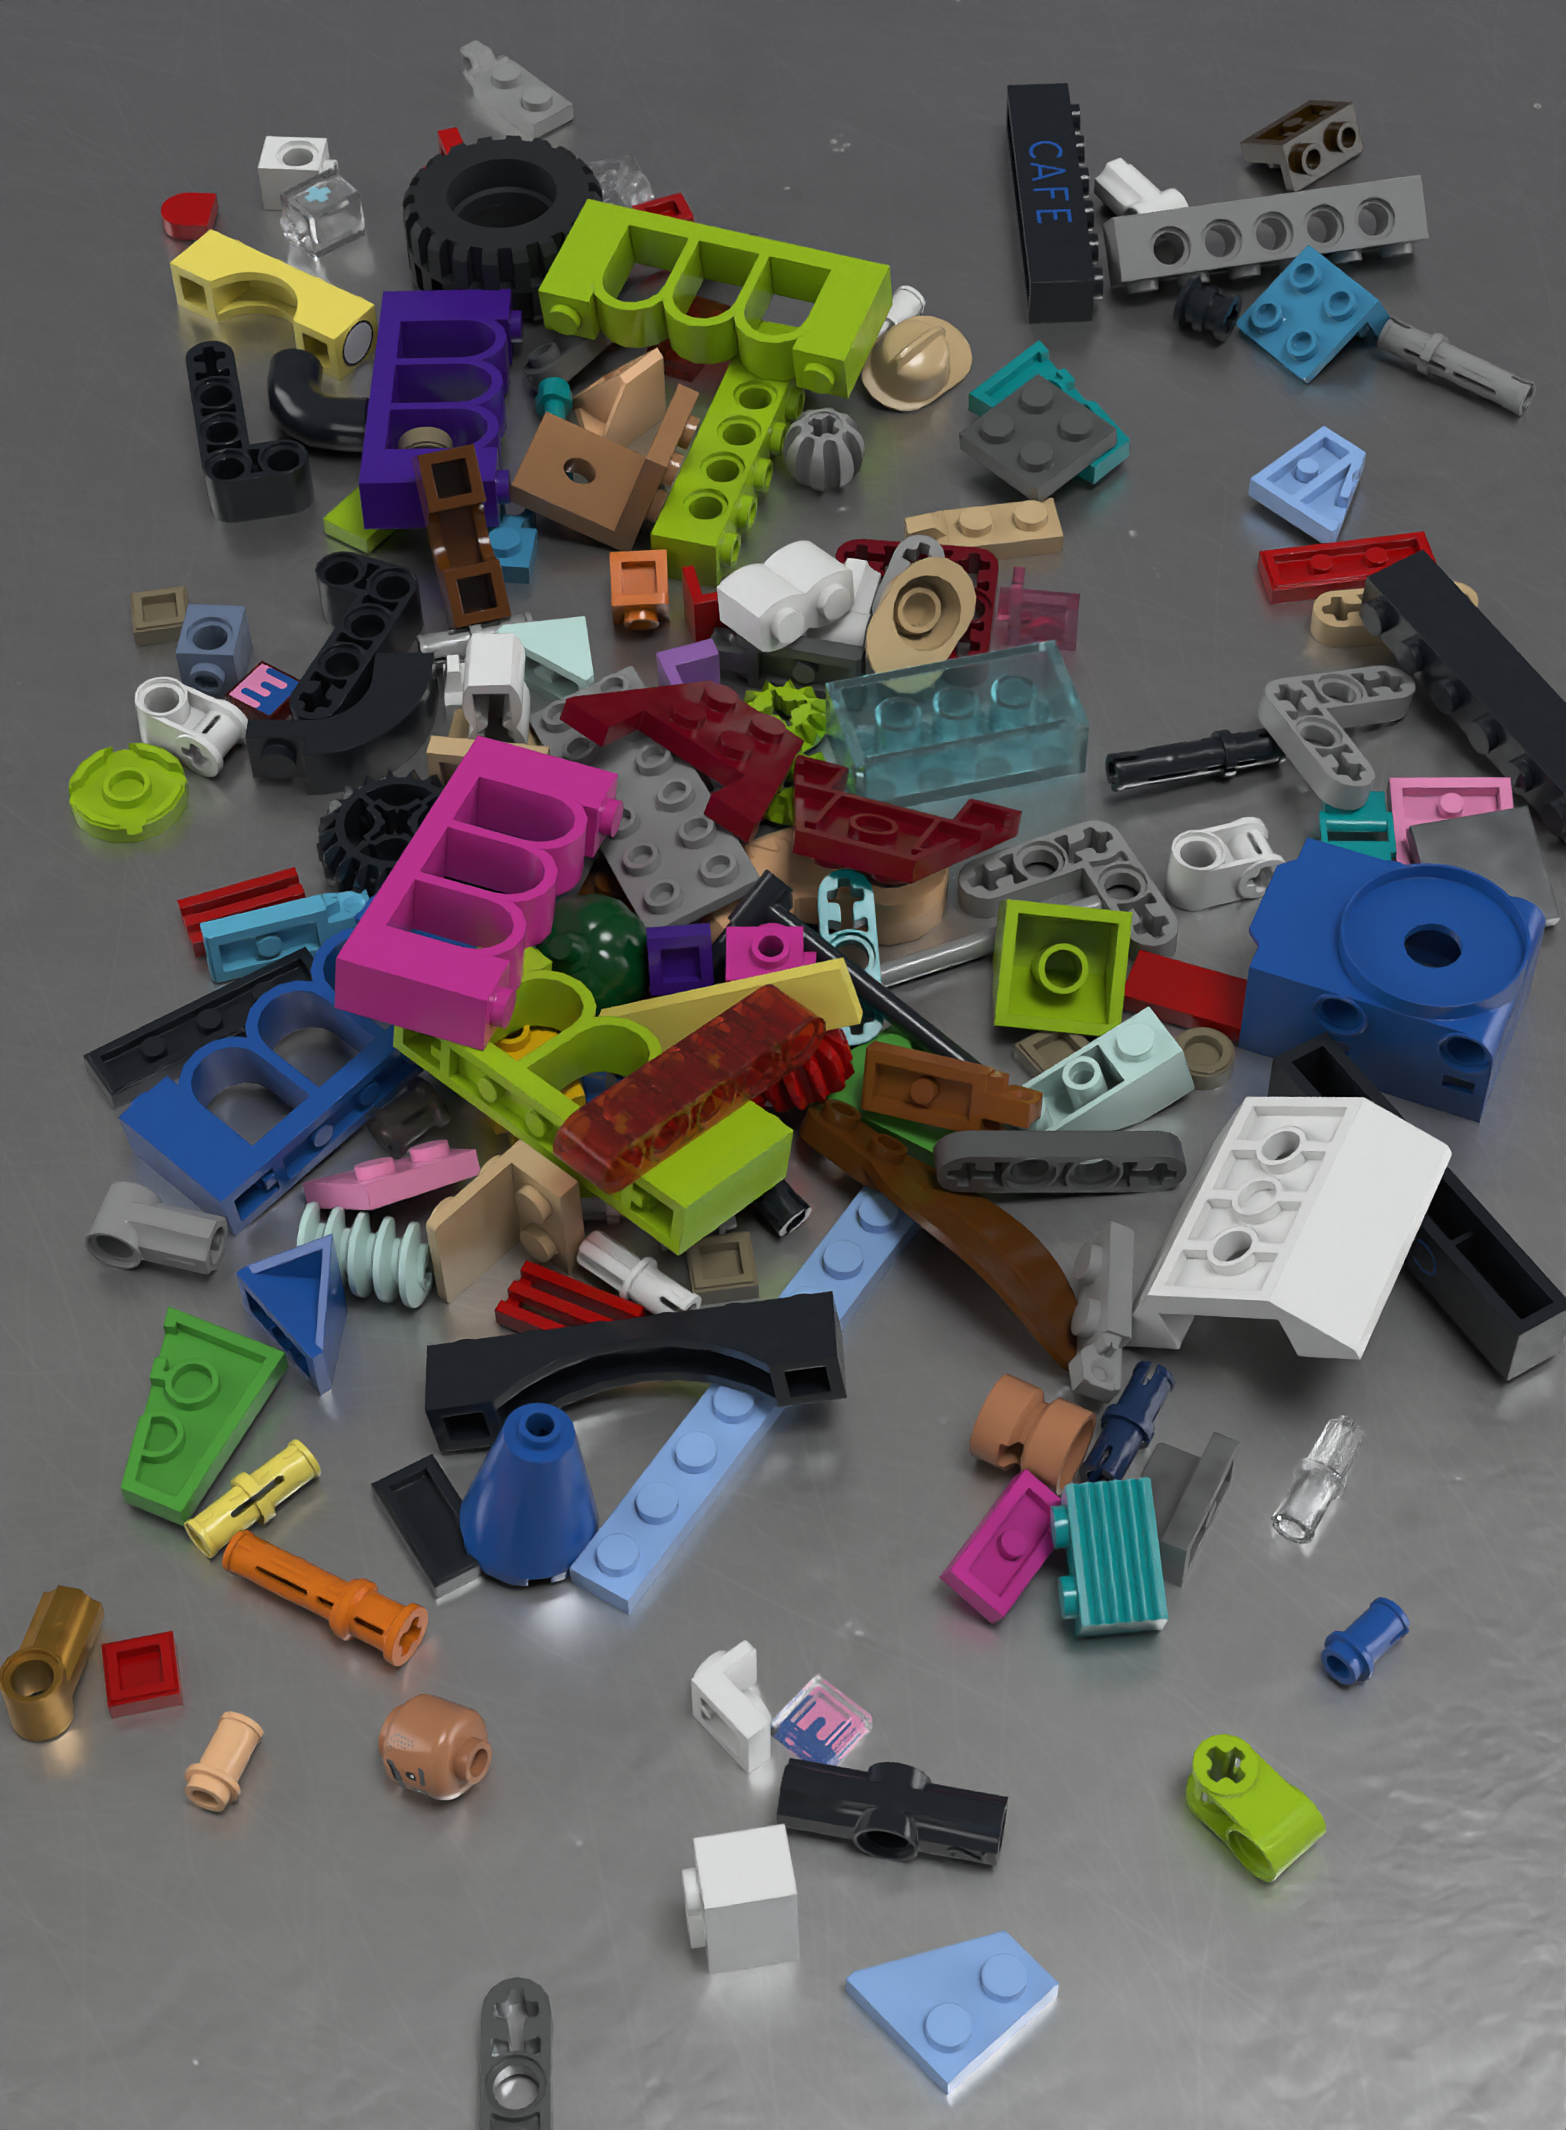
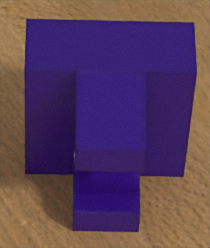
M710 923L646 927L651 996L675 994L714 985Z

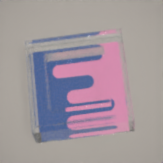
M817 1674L772 1720L771 1736L801 1760L837 1766L872 1729V1716Z

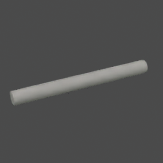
M1096 894L1064 904L1104 909L1100 898ZM996 926L880 963L881 984L887 988L994 953Z

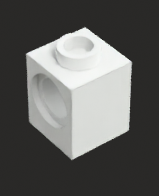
M266 136L258 165L264 210L325 212L328 199L323 202H319L317 199L309 202L305 196L310 194L307 189L314 186L318 189L327 187L330 191H337L338 162L337 160H331L329 157L327 138Z

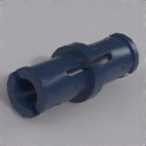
M1140 1361L1136 1364L1133 1375L1117 1404L1108 1406L1100 1421L1102 1423L1100 1426L1102 1431L1086 1461L1082 1462L1078 1471L1084 1483L1101 1481L1104 1475L1108 1477L1107 1481L1123 1480L1138 1450H1143L1149 1446L1155 1434L1153 1422L1168 1394L1173 1391L1176 1384L1174 1376L1165 1367L1158 1364L1151 1380H1149L1147 1375L1152 1368V1362Z

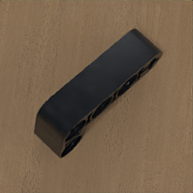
M205 341L190 348L186 354L185 361L202 470L212 515L219 521L240 523L292 515L307 509L314 501V489L308 452L305 446L293 440H275L250 444L236 361L232 348L220 341Z
M345 551L331 553L324 556L317 563L315 572L323 618L328 624L335 626V629L291 693L289 705L292 720L324 719L350 709L363 698L370 687L375 653H408L424 625L418 579L412 570L404 566Z

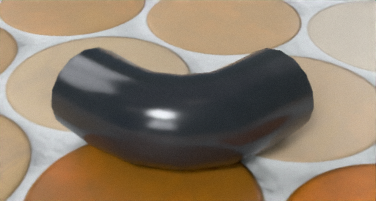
M290 348L274 354L270 360L267 378L269 409L287 435L318 450L362 453L369 397H334L322 393L323 366L320 360L312 353L302 349Z

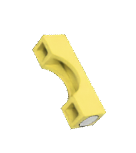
M210 229L170 262L178 305L216 323L245 314H269L281 317L293 324L297 349L312 353L320 360L323 366V373L339 381L376 350L378 326L375 304L329 284L321 278L314 277L292 267L279 259L255 250L238 240Z

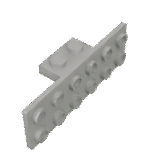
M628 666L616 673L603 677L588 688H583L563 699L556 700L530 714L529 722L541 745L550 747L551 756L618 774L616 800L623 801L624 804L622 819L615 836H605L599 848L636 915L643 921L645 928L687 925L744 897L760 876L736 836L704 815L711 795L709 792L714 790L709 776L640 731L636 730L604 747H600L559 720L565 701L570 697L646 688L634 667Z

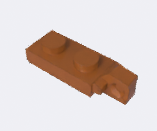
M874 1041L866 1047L861 1108L954 1131L1003 1130L1004 1124L1028 1129L1031 1123L1041 1117L1043 1092L1019 1085H1008L1009 1074L1000 1070L995 1071L994 1067Z

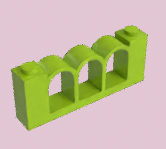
M587 199L538 290L545 329L554 330L564 335H575L592 340L596 339L601 329L610 341L632 348L657 345L669 338L671 348L681 358L693 363L716 364L728 361L739 355L742 365L751 374L765 380L785 381L796 378V387L808 389L818 394H829L847 399L893 305L889 265ZM635 263L672 271L662 289L649 299L638 302H624L617 299ZM704 279L743 287L735 303L729 310L719 316L693 318L686 315ZM774 294L814 303L807 319L800 327L791 332L772 335L757 331Z
M534 947L525 949L522 981L520 987L516 990V1002L510 1022L505 1029L496 1028L484 1051L394 1025V1048L510 1133L527 1143L678 1256L786 1178L793 1129L785 1125L777 1116L768 1113L745 1096L732 1103L727 1087L714 1074L697 1066L681 1063L662 1064L663 1051L659 1039L647 1027L626 1018L615 1016L595 1017L596 1004L592 992L581 981L565 973L552 971V961ZM526 1025L551 1027L561 1031L518 1061L494 1045L510 1033ZM609 1072L620 1074L629 1079L586 1109H583L559 1092L576 1079L589 1073ZM676 1119L698 1127L654 1159L626 1140L627 1137L643 1126L657 1120Z

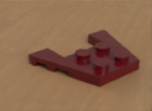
M711 680L574 696L566 699L559 720L600 747H604L636 730L640 731L723 785V788L710 795L704 815L746 843H749L755 837L761 821L766 817L773 799L785 783L795 764V758L800 754L804 743L803 739L787 730L781 720L768 714H762L740 700L733 689L714 683Z
M797 755L795 758L792 778V853L810 857L812 862L818 866L828 869L849 867L868 872L873 879L885 884L896 885L905 882L913 884L1010 840L1019 833L1022 811L970 798L953 819H948L846 793L844 791L847 787L849 767L802 755Z

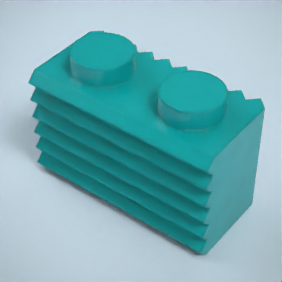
M1151 1478L1115 1479L1112 1481L1065 1485L1060 1498L1061 1505L1050 1507L1054 1549L1066 1548L1069 1566V1576H1059L1058 1578L1059 1603L1063 1620H1075L1077 1637L1162 1630L1168 1621V1611Z

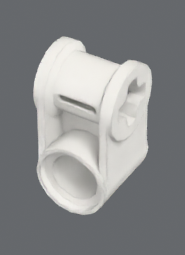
M155 677L146 680L135 692V706L142 742L164 748L179 759L181 764L199 775L214 777L223 768L224 756L234 745H240L246 741L245 735L248 719L241 710L228 701L213 698L171 677Z
M1243 817L1223 825L1201 830H1188L1179 834L1173 840L1164 888L1165 894L1173 905L1187 911H1203L1212 906L1237 900L1260 898L1264 896L1277 865L1286 863L1281 855L1274 854L1267 842L1268 829L1263 821L1256 817Z

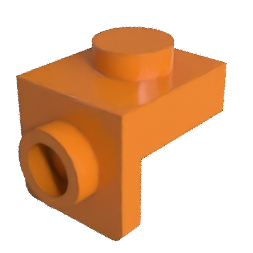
M666 549L609 552L613 625L624 624V627L630 630H649L657 627L658 622H670Z

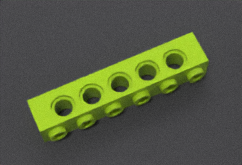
M761 320L757 331L764 334L780 335L791 332L798 327ZM739 355L732 358L651 532V550L666 549L668 579L682 581V567L693 565L699 585L717 588L726 568H733L736 565L741 546L740 536L743 529L750 530L752 528L757 512L758 495L760 492L767 493L773 477V462L776 456H783L782 449L787 429L791 421H796L803 412L805 389L796 387V378L785 381L765 380L751 374L742 365Z

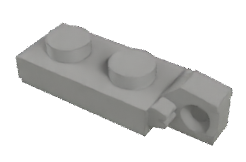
M477 40L460 48L464 65L462 71L468 77L467 81L473 87L474 96L532 140L574 119L573 104L512 59L509 60L505 55L495 58L491 48Z
M1110 1221L1091 1243H1084L1075 1259L1073 1276L1075 1280L1079 1281V1296L1071 1321V1331L1073 1335L1077 1336L1076 1356L1068 1364L1072 1393L1101 1400L1102 1403L1109 1404L1121 1391L1122 1348L1132 1338L1134 1231L1131 1230V1227Z

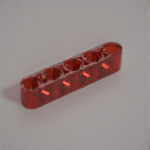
M774 984L762 986L572 1113L562 1124L555 1136L553 1154L604 1193L615 1194L803 1065L811 1058L823 1040L826 1022L822 1017Z

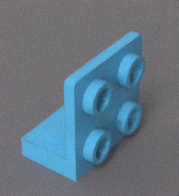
M1308 244L1237 320L1236 326L1303 383L1308 384L1354 335L1362 339L1368 333L1378 341L1384 325L1389 319L1391 320V317L1376 297Z

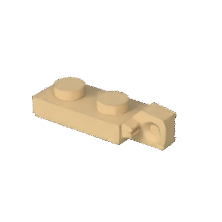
M1053 498L1044 499L1042 502L1027 500L943 510V512L940 510L904 519V539L918 534L926 535L935 539L941 545L986 549L993 553L998 560L1054 554L1063 551L1064 535Z

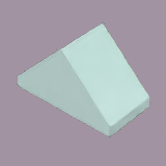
M585 616L507 624L496 631V634L514 633L520 639L526 658L524 682L529 689L553 702L563 699L583 688H588L594 683Z

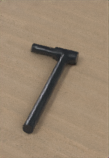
M766 869L727 919L730 920V923L727 927H758L767 923H777L784 926H803L804 952H816V963L844 957L857 997L925 1052L983 1065L792 914L790 910L793 908V889ZM726 928L712 944L714 982L726 968Z

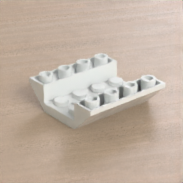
M1246 1097L1213 1141L1132 1304V1338L1125 1346L1179 1349L1195 1315L1278 1319L1298 1356L1360 1360L1452 1156L1449 1146L1364 1097Z

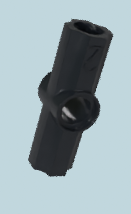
M789 1758L780 1786L777 1825L785 1824V1827L853 1839L854 1844L863 1852L885 1860H909L915 1857L919 1851L997 1866L1004 1837L1008 1797L934 1784L923 1771L898 1762L875 1763L868 1768V1771H861Z

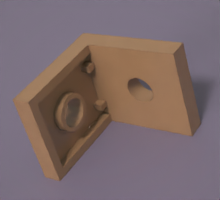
M678 384L647 456L549 412H545L510 486L511 502L620 551H631L644 519L655 524L668 492L658 488L660 483L671 488L684 458V455L674 451L676 446L687 450L698 426L700 418L690 413L699 392ZM565 473H578L585 477L589 483L580 484L574 482Z

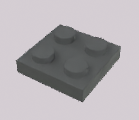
M1037 374L959 433L961 450L1030 500L1042 502L1117 444L1116 428Z

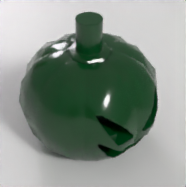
M593 893L562 895L555 900V913L551 933L541 943L532 946L552 961V971L565 973L581 981L592 992L596 1004L595 1017H599L601 1009L645 999L650 988L647 934L643 921L632 913L621 900L606 895Z

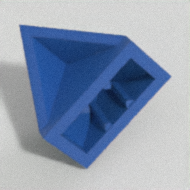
M333 1233L249 1264L236 1272L244 1310L276 1347L285 1352L286 1358L319 1396L332 1388L348 1313Z

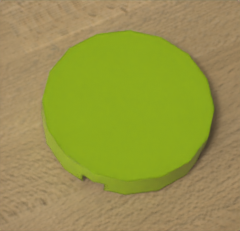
M128 743L129 749L115 752L112 746L95 752L79 764L69 780V804L78 826L93 838L111 843H137L162 834L178 822L188 806L189 786L179 759L164 748L146 743Z

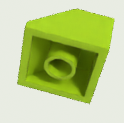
M1012 899L999 901L993 955V1025L1102 1036L1121 1024L1133 912Z

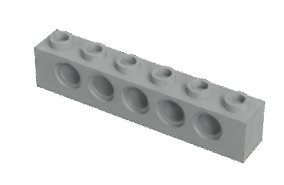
M1421 174L1113 217L1102 224L1110 286L1112 288L1127 285L1128 295L1159 290L1158 281L1178 278L1179 287H1183L1191 276H1197L1201 278L1202 284L1210 282L1209 274L1229 271L1230 280H1238L1261 275L1260 266L1279 264L1280 273H1282L1308 244L1324 257H1330V262L1334 265H1343L1362 261L1361 252L1380 249L1381 258L1412 254L1413 244L1429 238ZM1361 209L1368 210L1375 217L1376 230L1372 236L1364 233L1359 227L1358 215ZM1311 216L1322 220L1326 227V237L1322 243L1314 241L1308 234L1307 223ZM1260 223L1267 224L1275 233L1276 242L1272 250L1263 248L1257 241L1256 230ZM1209 230L1218 232L1225 241V251L1222 257H1215L1206 249L1205 236ZM1159 237L1167 239L1173 245L1175 255L1170 265L1161 263L1155 257L1153 246L1155 240Z

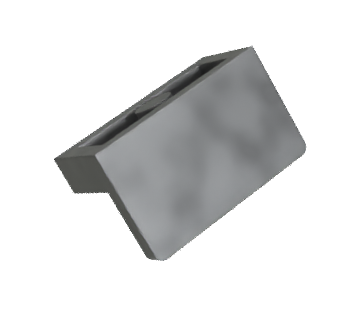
M1214 1432L1202 1457L1166 1443H1158L1140 1478H1151L1164 1581L1182 1588L1235 1478L1240 1446L1239 1441Z

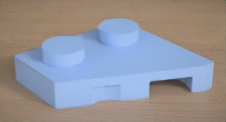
M1323 426L1250 478L1248 496L1322 544L1336 542L1364 469L1366 452Z
M1005 1930L854 1971L846 1978V1992L946 2095H949L1056 1998L1059 1983Z

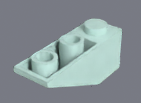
M1148 1006L1022 1085L1023 1087L1043 1092L1041 1117L1031 1123L1028 1129L1004 1124L1003 1130L1114 1131L1141 1123L1195 1089L1184 1052Z

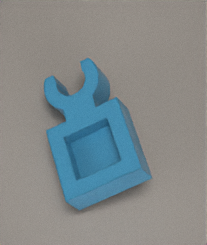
M501 504L499 527H487L494 555L500 560L505 583L530 584L539 547L536 513L525 508L519 515L506 514L505 504Z

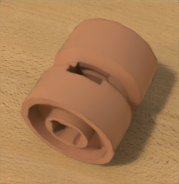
M1007 1373L995 1383L979 1412L969 1443V1453L1004 1471L1016 1465L1021 1467V1471L1027 1469L1054 1494L1059 1496L1063 1493L1065 1485L1071 1484L1086 1456L1096 1427L1097 1416L1094 1412L1061 1397L1051 1403H1047L1041 1388Z

